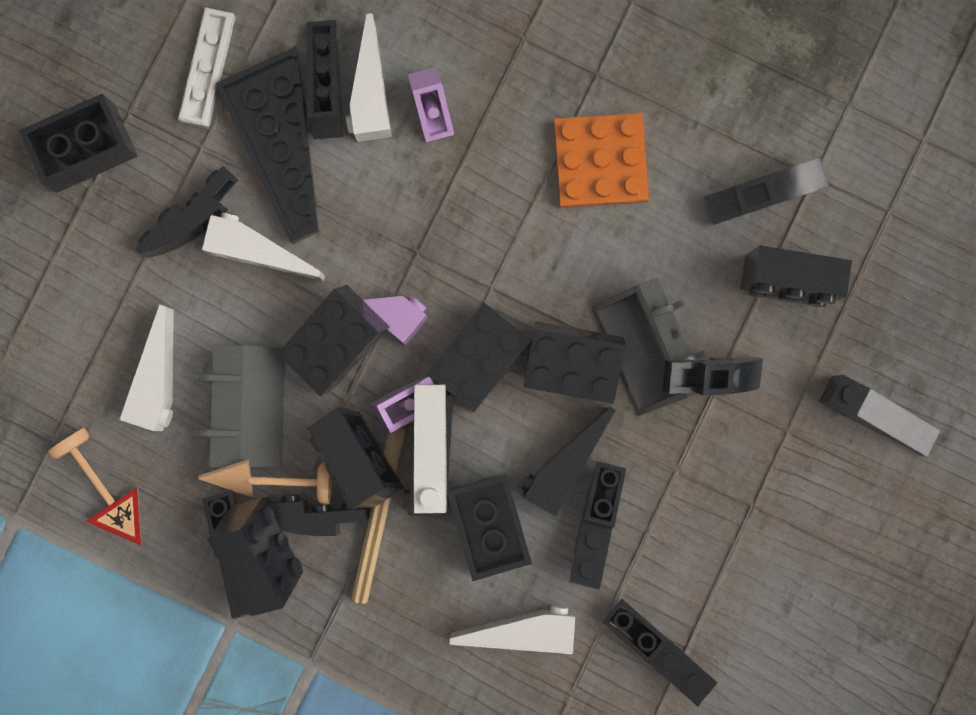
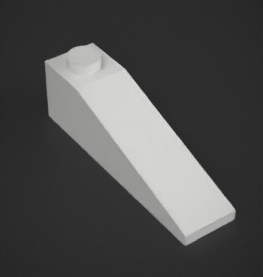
M373 13L366 14L350 100L351 115L346 116L349 134L354 133L357 142L392 137Z
M221 213V217L210 216L202 248L209 255L324 281L325 275L321 271L239 222V217L227 213Z
M159 304L119 419L152 431H163L164 427H168L173 416V410L170 409L173 403L174 309Z
M415 385L414 513H446V385Z
M552 605L550 610L542 609L452 632L450 645L573 654L575 615L573 612L568 611L566 606Z

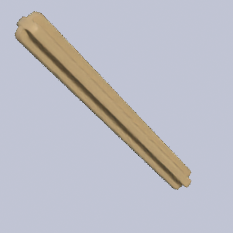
M399 428L392 433L388 432L384 454L395 473L397 472L405 436L404 428ZM391 497L375 508H371L351 600L355 603L366 604L368 601Z

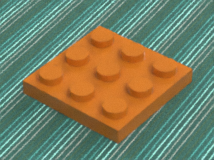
M643 113L554 119L560 208L648 203L649 191Z

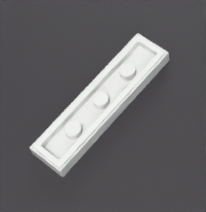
M204 8L178 117L180 123L207 129L210 127L218 93L216 83L221 81L236 18L233 13Z

